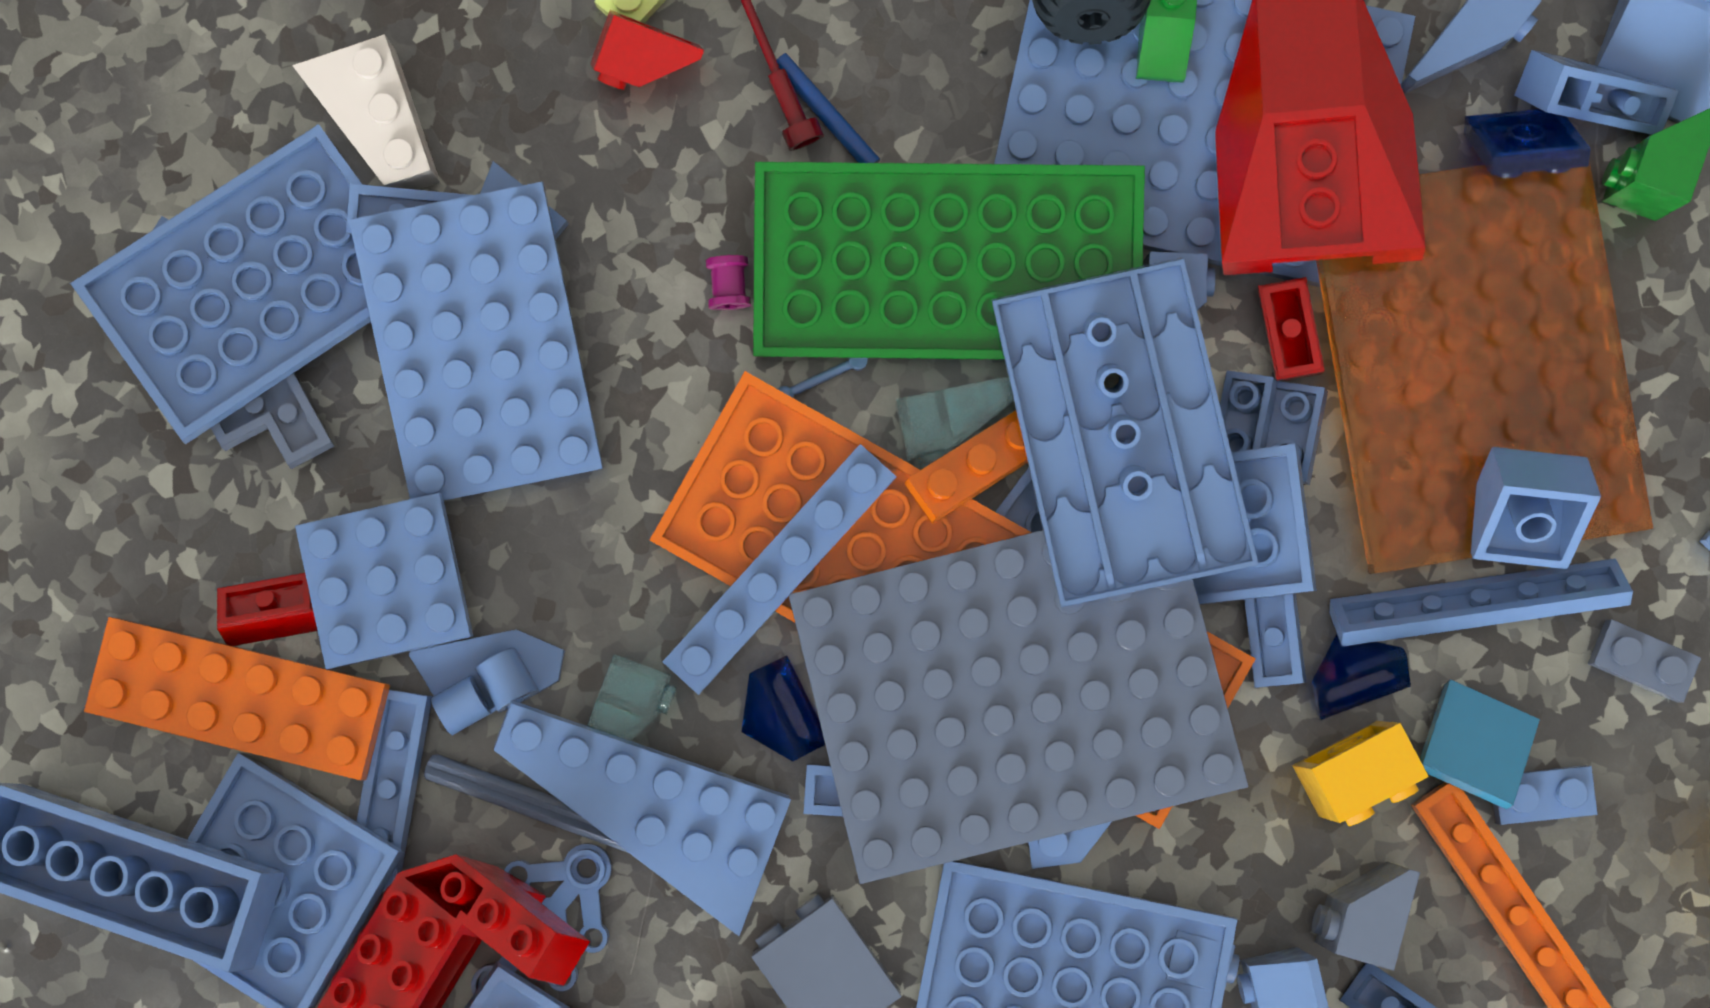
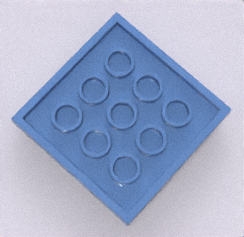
M238 753L187 840L285 872L254 969L228 973L199 962L196 963L266 1008H315L405 851L248 754Z

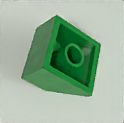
M1710 108L1647 137L1636 146L1629 147L1617 159L1612 158L1602 178V185L1607 186L1602 202L1654 221L1691 202L1710 147Z

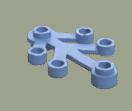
M586 843L571 849L564 861L530 864L525 860H515V862L513 861L506 866L504 871L509 874L515 866L525 868L527 871L525 883L528 885L532 882L563 881L551 897H545L542 904L567 923L566 909L579 894L584 925L579 933L585 937L588 929L595 928L603 936L600 945H588L585 951L597 953L607 945L609 931L602 924L599 889L608 882L612 865L604 849L595 844ZM590 859L595 863L596 872L592 877H585L580 873L579 863L581 860ZM503 956L498 961L516 972L517 968ZM495 963L484 965L474 974L471 981L473 995ZM576 966L571 973V980L568 984L563 986L548 982L549 985L556 991H567L572 988L578 979Z

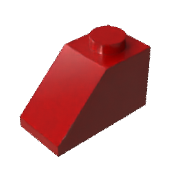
M610 10L590 65L593 70L600 72L598 76L599 81L625 90L627 83L641 87L701 60L704 49L697 43Z

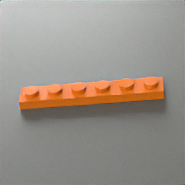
M1443 782L1412 803L1411 807L1547 1007L1611 1008L1465 792L1456 786Z

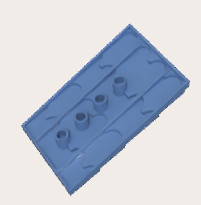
M1181 257L991 299L1061 607L1259 565L1184 258ZM1109 374H1119V381L1113 388L1104 386V380Z

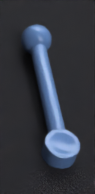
M849 358V360L792 387L781 386L778 390L794 398L795 395L850 369L856 371L864 369L868 359Z

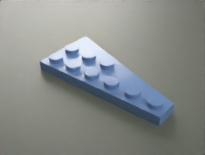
M511 700L495 741L494 751L732 932L740 936L791 801L789 795Z

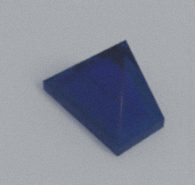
M1336 634L1312 680L1316 711L1320 720L1411 687L1408 659L1405 650L1402 647L1380 642L1342 646Z
M784 656L749 673L741 732L793 762L824 746L825 741L820 721L788 656Z

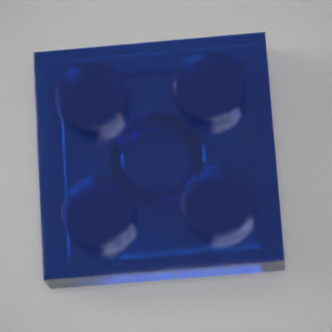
M1541 109L1465 116L1464 135L1491 175L1513 178L1520 176L1523 172L1547 171L1550 173H1564L1571 168L1589 166L1591 148L1566 116L1548 113Z

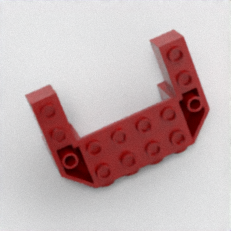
M455 854L398 872L392 884L385 890L383 898L368 924L359 933L357 942L342 967L332 978L331 985L317 1008H442L482 940L527 977L564 986L590 941L545 907L542 902L546 896L539 890L497 866Z

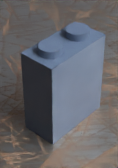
M819 894L815 895L795 910L799 917L796 921L785 929L777 923L755 939L759 947L753 951L751 957L787 1008H887L902 997L897 984L833 894L825 900Z

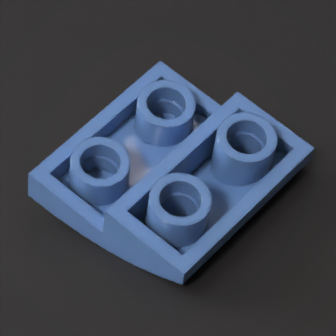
M1227 370L1220 408L1231 452L1298 444L1303 484L1310 485L1328 391L1323 387L1276 381L1274 377Z

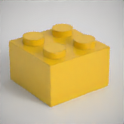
M1376 721L1292 765L1318 816L1337 823L1346 821L1348 826L1358 824L1374 815L1375 812L1372 806L1390 798L1392 803H1396L1412 796L1419 791L1416 783L1429 777L1401 723Z

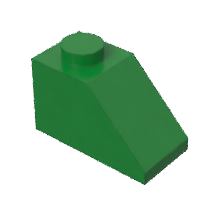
M1197 0L1150 1V5L1140 21L1136 79L1184 83L1196 20Z

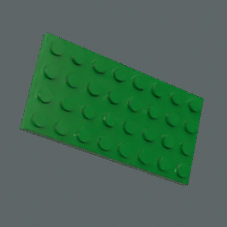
M755 162L753 356L1004 360L991 299L1143 266L1145 165Z

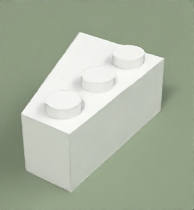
M385 34L292 65L385 187L420 190L440 183L397 52Z

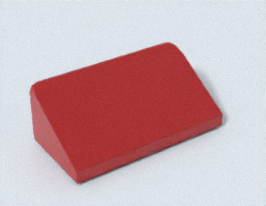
M1302 277L1258 286L1276 381L1321 375L1325 370L1307 278Z
M305 573L217 588V630L225 643L237 646L317 631Z

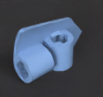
M515 629L413 650L409 652V657L433 694L431 702L446 730L451 735H454L497 710L498 712L507 710L511 700L522 703L559 682L565 650Z

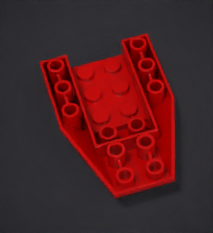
M1252 0L1215 131L1223 275L1273 272L1272 263L1372 256V264L1422 261L1426 245L1413 113L1364 0Z

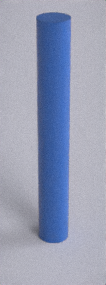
M787 53L781 55L777 59V63L780 69H786L795 92L858 163H878L880 158L790 56Z

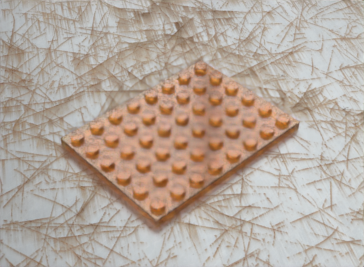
M1588 150L1419 174L1426 245L1422 261L1372 264V256L1316 260L1369 574L1472 558L1471 544L1476 484L1492 447L1588 458L1601 498L1581 540L1654 529Z

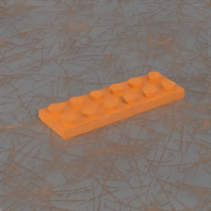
M108 617L84 712L361 781L367 780L390 684L334 670H326L325 668L120 618Z

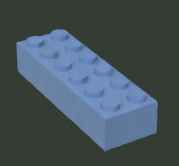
M0 783V893L228 973L254 969L285 872L25 784Z

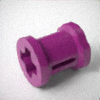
M721 255L706 259V268L711 270L713 298L708 300L709 309L736 310L751 306V297L746 296L744 268L749 266L747 256Z

